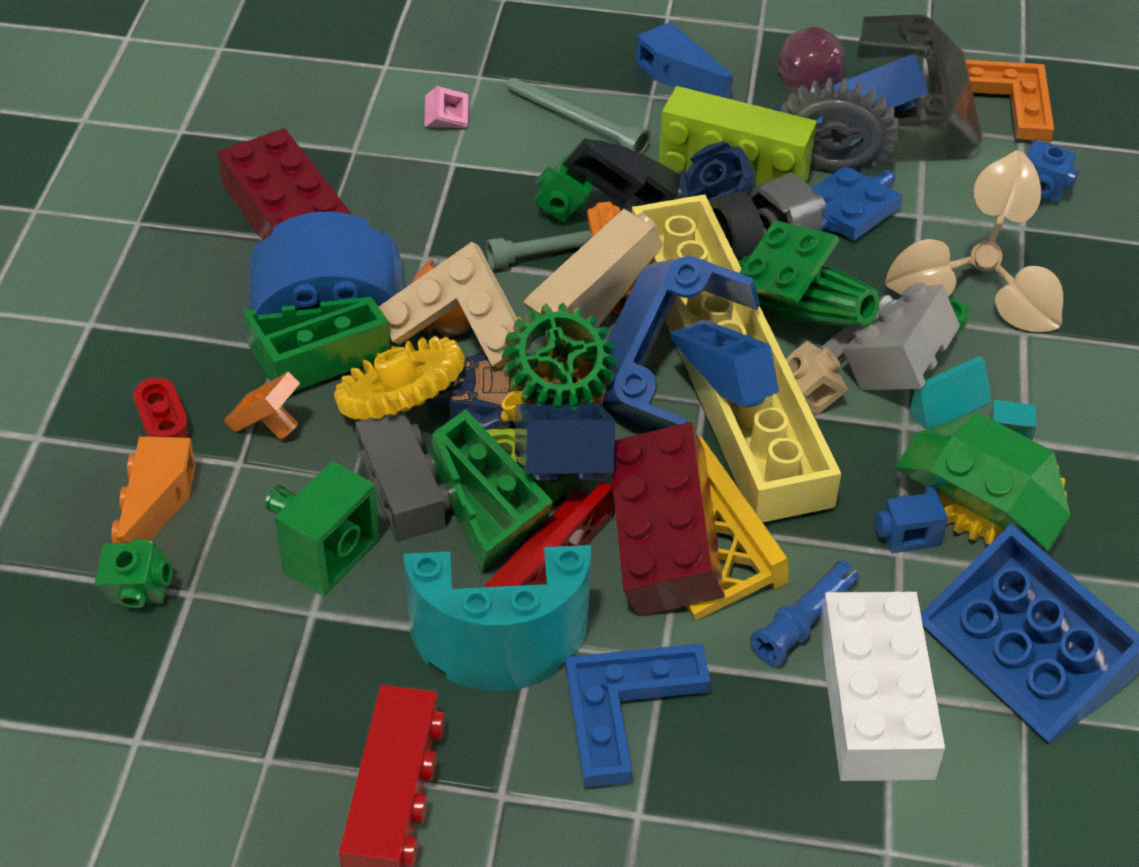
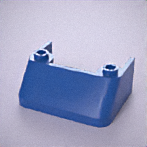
M685 256L647 265L640 272L607 340L614 341L615 348L610 355L616 357L617 363L615 368L610 370L614 377L611 384L607 385L602 405L605 410L613 416L651 431L688 423L686 418L651 405L657 392V382L653 373L643 366L677 296L692 298L706 291L757 310L760 301L754 279L693 256Z

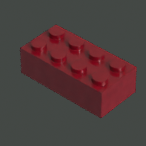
M286 128L272 131L266 135L217 151L222 185L262 241L273 233V227L299 215L315 212L351 214Z
M688 422L615 440L614 473H611L623 591L638 617L724 598V584L705 449L693 423Z

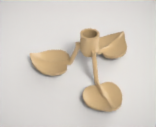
M1016 150L986 167L980 173L974 185V199L978 208L984 214L990 216L998 215L988 241H981L974 245L969 257L951 262L949 248L944 242L926 239L913 243L892 263L885 280L888 288L902 295L903 290L917 283H924L925 286L943 285L949 297L956 285V276L952 269L972 264L980 271L989 272L995 270L1007 281L1008 285L1002 287L995 295V304L999 314L1009 324L1032 332L1052 331L1062 325L1063 290L1059 279L1054 273L1044 267L1028 266L1021 269L1014 279L1000 265L1003 257L1002 250L995 241L1005 217L1015 223L1026 222L1035 214L1041 200V185L1038 173L1030 159L1023 152Z

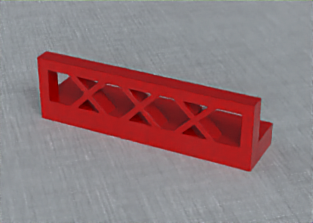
M602 481L589 495L577 489L484 587L546 585L544 547L589 545L612 520L613 486Z

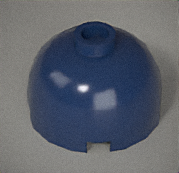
M718 142L707 145L690 158L693 164L689 167L687 173L684 169L682 170L679 188L684 198L706 195L708 202H710L712 198L735 192H745L755 187L756 172L749 157L741 147H731L728 142Z

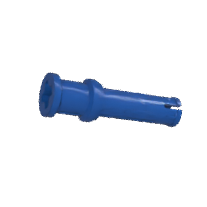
M843 560L837 561L833 568L793 606L780 607L774 614V620L765 629H757L750 636V644L755 654L768 665H780L787 658V651L795 643H803L810 636L811 625L821 616L825 593L846 592L859 581L856 569L846 578H842V575L852 565Z

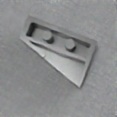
M917 283L903 290V296L894 304L883 308L879 312V317L869 326L859 329L855 333V338L843 348L861 390L923 388L926 383L923 377L926 369L933 370L937 365L935 354L938 350L939 352L946 350L960 327L943 285L925 286L924 283Z

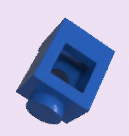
M934 486L925 487L924 494L914 496L903 495L894 499H887L884 511H879L875 514L877 533L881 538L885 537L891 554L938 547L942 544L948 517Z

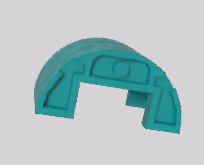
M591 545L544 547L546 585L452 589L450 552L403 554L409 630L412 641L424 661L428 665L434 664L445 672L446 679L477 690H518L536 685L558 673V667L565 662V657L575 656L580 650L588 628Z

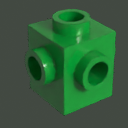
M568 153L554 169L548 166L541 173L536 181V185L540 188L534 199V202L540 205L546 213L555 216L563 223L573 212L579 215L591 198L589 193L593 186L562 165L564 159L569 155Z
M134 539L130 543L103 544L94 585L113 604H121L130 608H141L145 604L163 603L166 587L172 581V565L157 545L148 540Z

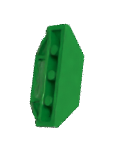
M977 411L917 432L895 465V470L926 487L934 486L937 493L1004 530L1010 524L1014 525L1041 550L1047 553L1070 519V511L1054 451Z

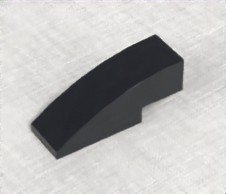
M584 138L562 163L563 166L621 205H624L629 199L640 206L670 201L677 196L679 191L680 175L639 152L605 141Z

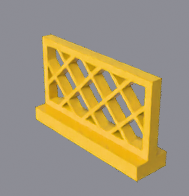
M700 437V441L705 449L716 532L731 535L733 542L730 550L718 548L720 560L726 561L722 572L725 597L685 606L695 621L769 584L776 590L790 583L788 558L702 437ZM734 563L752 566L757 573L744 581L729 578Z

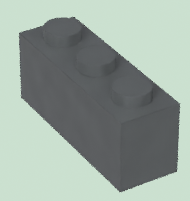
M402 411L390 417L384 415L380 419L373 420L370 418L355 422L358 452L371 483L375 484V493L395 541L399 542L446 528L445 510L450 509L449 495L446 487L443 484L437 485L435 481L437 473L430 459V453L423 454L421 449L423 448V440L418 425H410L406 413Z

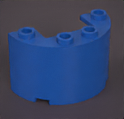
M340 212L308 213L290 218L273 227V233L264 241H258L251 253L248 266L249 310L256 309L257 315L282 312V306L295 305V308L321 306L320 302L370 296L379 307L405 289L401 255L392 238L385 231L380 233L370 227L368 220Z

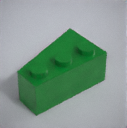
M371 296L320 302L321 308L295 311V305L282 306V312L257 315L256 309L243 311L248 346L268 379L272 381L289 372L300 383L294 391L351 371V368L362 367L363 360L373 363L377 353L381 354L390 349L388 320Z
M466 409L432 434L430 459L441 483L447 489L450 504L481 573H483L535 533L548 520L553 501Z

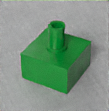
M334 461L323 469L297 495L288 491L280 484L276 485L274 490L280 493V495L270 490L264 505L268 511L277 514L274 516L283 573L322 597H325L380 541L375 484Z

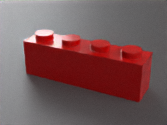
M380 684L339 850L341 867L415 866L418 837H413L415 823L423 824L425 820L428 796L423 794L422 791L425 781H433L437 753L431 752L434 740H442L445 727V712L438 711L437 691Z

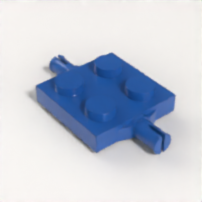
M843 166L811 188L814 193H818L823 197L826 205L825 213L822 214L821 231L830 230L838 232L852 240H856L902 207V194L887 187L895 181L894 173L891 170L889 171V169H885L876 177L869 178L854 169Z

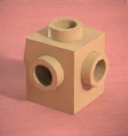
M806 341L786 358L796 382L813 413L820 414L848 391L838 371L841 364L829 349L824 348L821 350Z

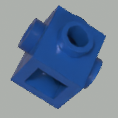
M1034 140L1027 157L1038 173L1041 185V199H1048L1059 203L1065 189L1072 191L1079 173L1078 169L1073 168L1077 153Z

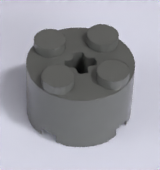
M786 173L744 192L751 198L757 208L764 235L774 220L817 231L822 229V214L826 210L823 197L818 193H814L806 182L793 173Z

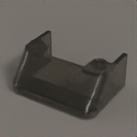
M924 15L863 17L856 55L857 61L894 60L915 53L916 58H926L933 95H927L919 100L916 108L917 118H898V140L894 143V151L886 155L884 162L967 159L975 156L980 148L982 133L962 49L932 19Z

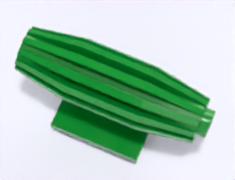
M774 220L753 253L742 257V260L738 261L741 267L739 273L754 279L760 304L771 310L821 324L864 327L869 326L871 321L876 319V314L880 309L879 302L881 300L877 289L840 270L823 266L839 242L837 235Z

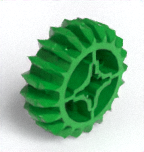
M564 302L559 304L557 312H553L546 303L541 308V315L530 309L526 313V321L518 319L514 322V332L507 333L505 344L508 347L503 349L501 358L507 362L503 368L504 376L513 377L509 385L511 391L524 389L521 395L522 403L529 402L534 398L537 400L536 405L553 404L554 409H561L562 404H569L571 409H577L578 403L592 404L593 397L600 399L604 396L606 391L604 385L611 384L614 375L610 370L615 368L617 360L616 357L610 355L615 348L614 341L605 340L608 334L607 327L594 328L597 321L595 315L585 320L581 317V306L576 308L572 314L566 312L567 308ZM546 336L544 348L536 350L534 355L526 356V348L537 338ZM566 336L571 337L576 341L569 340ZM553 352H555V355L561 356V360L563 358L566 359L565 366L563 363L557 362V358L555 360L552 359ZM591 362L592 371L588 376L573 383L574 370L582 368L583 363ZM541 377L550 378L554 383H550Z

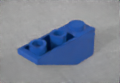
M669 22L637 35L636 64L655 81L674 88L679 86L727 99L731 98L733 75L674 24Z

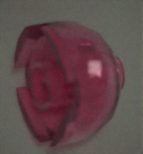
M810 27L796 31L784 41L777 61V74L780 73L782 75V82L786 86L798 91L799 87L803 85L810 94L811 85L814 80L818 82L820 88L826 87L829 77L832 79L833 85L843 81L846 69L845 50L841 41L834 34L822 28Z

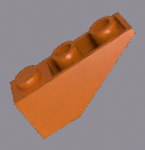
M139 437L135 454H130L128 457L127 474L129 482L128 486H122L120 491L119 505L121 516L120 520L113 521L111 531L112 543H130L134 539L151 541L188 501L196 469L191 438Z

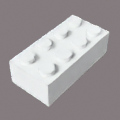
M917 592L825 593L819 629L840 781L936 780L944 755L945 744Z

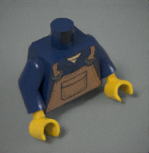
M484 351L466 357L463 370L458 378L451 382L447 389L440 390L439 395L426 400V406L450 407V420L466 409L485 430L505 428L515 430V404L531 403L530 401L522 403V391H511L509 385L513 377L504 376V366L499 369L493 367Z

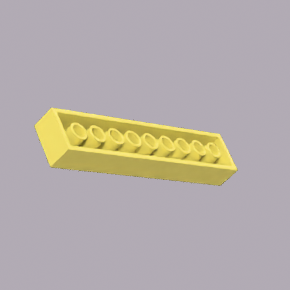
M706 195L632 207L633 215L637 216L639 213H642L658 226L656 232L663 246L649 264L693 256L738 273L741 271V267ZM706 291L692 298L677 296L665 320L670 333L706 319L767 343L771 347L779 392L764 398L762 404L750 408L741 407L721 397L678 349L735 482L762 522L834 508L841 480V471L760 306L757 310Z

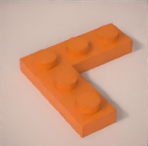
M940 59L938 70L941 91H951L954 93L974 92L988 95L1008 94L1011 99L1016 139L1030 141L1052 140L1054 124L1044 64Z

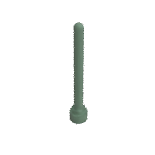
M511 78L507 82V88L511 92L616 139L620 146L644 154L649 146L650 132L637 125L622 127L517 78Z
M590 230L518 243H512L511 240L505 241L504 238L490 239L486 241L488 264L492 270L508 268L509 263L515 262V258L582 247L591 239Z

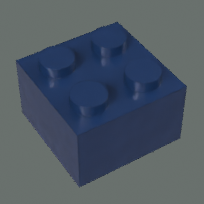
M578 403L577 409H571L569 404H562L561 409H554L553 404H515V456L524 472L532 474L531 477L536 480H554L558 478V474L575 473V477L579 479L593 480L601 478V473H614L615 420L600 403Z

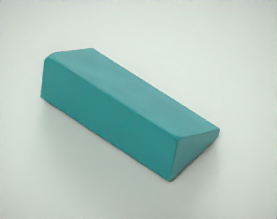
M981 356L975 357L925 380L926 383L922 389L914 390L909 414L924 429H928L962 417L989 404L991 393L984 359Z

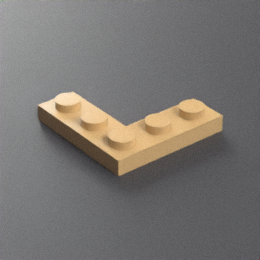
M473 242L379 306L388 320L389 336L392 342L402 344L460 304L491 365L499 369L507 364L501 358L503 349L508 347L505 344V338L507 333L514 332V322L518 319L479 245ZM530 344V345L526 348V350H528L529 348H531L532 345Z

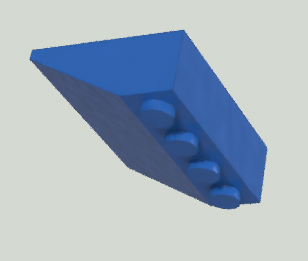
M1012 524L921 613L923 627L1049 744L1120 692L1139 673V633Z

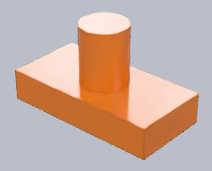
M289 372L246 394L224 422L236 433L261 420L279 439H283L297 426L298 422L282 404L300 383Z

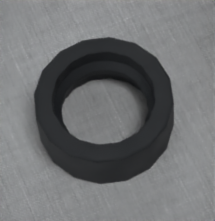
M735 192L712 198L709 204L737 261H741L742 257L753 253L764 237L762 222L757 208L751 198L744 192Z

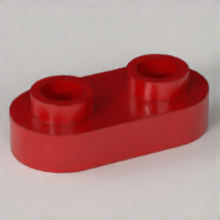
M150 378L138 384L134 390L133 397L147 437L187 438L189 434L187 417L174 385L169 380L163 378Z

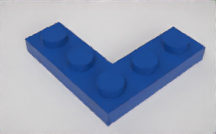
M703 643L565 657V672L583 786L590 787L632 782V767L620 701L710 692L711 680Z

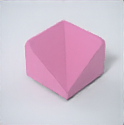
M436 86L425 95L424 126L429 128H467L469 94Z

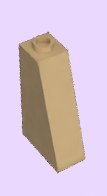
M623 209L537 287L523 303L528 310L532 309L539 315H541L542 306L546 303L553 312H557L559 304L564 302L567 308L566 312L572 314L576 308L581 306V317L586 320L588 317L595 315L597 321L594 328H598L638 278L640 272L650 263L663 246L656 232L658 226L642 213L635 216ZM566 336L569 340L576 341L575 339Z

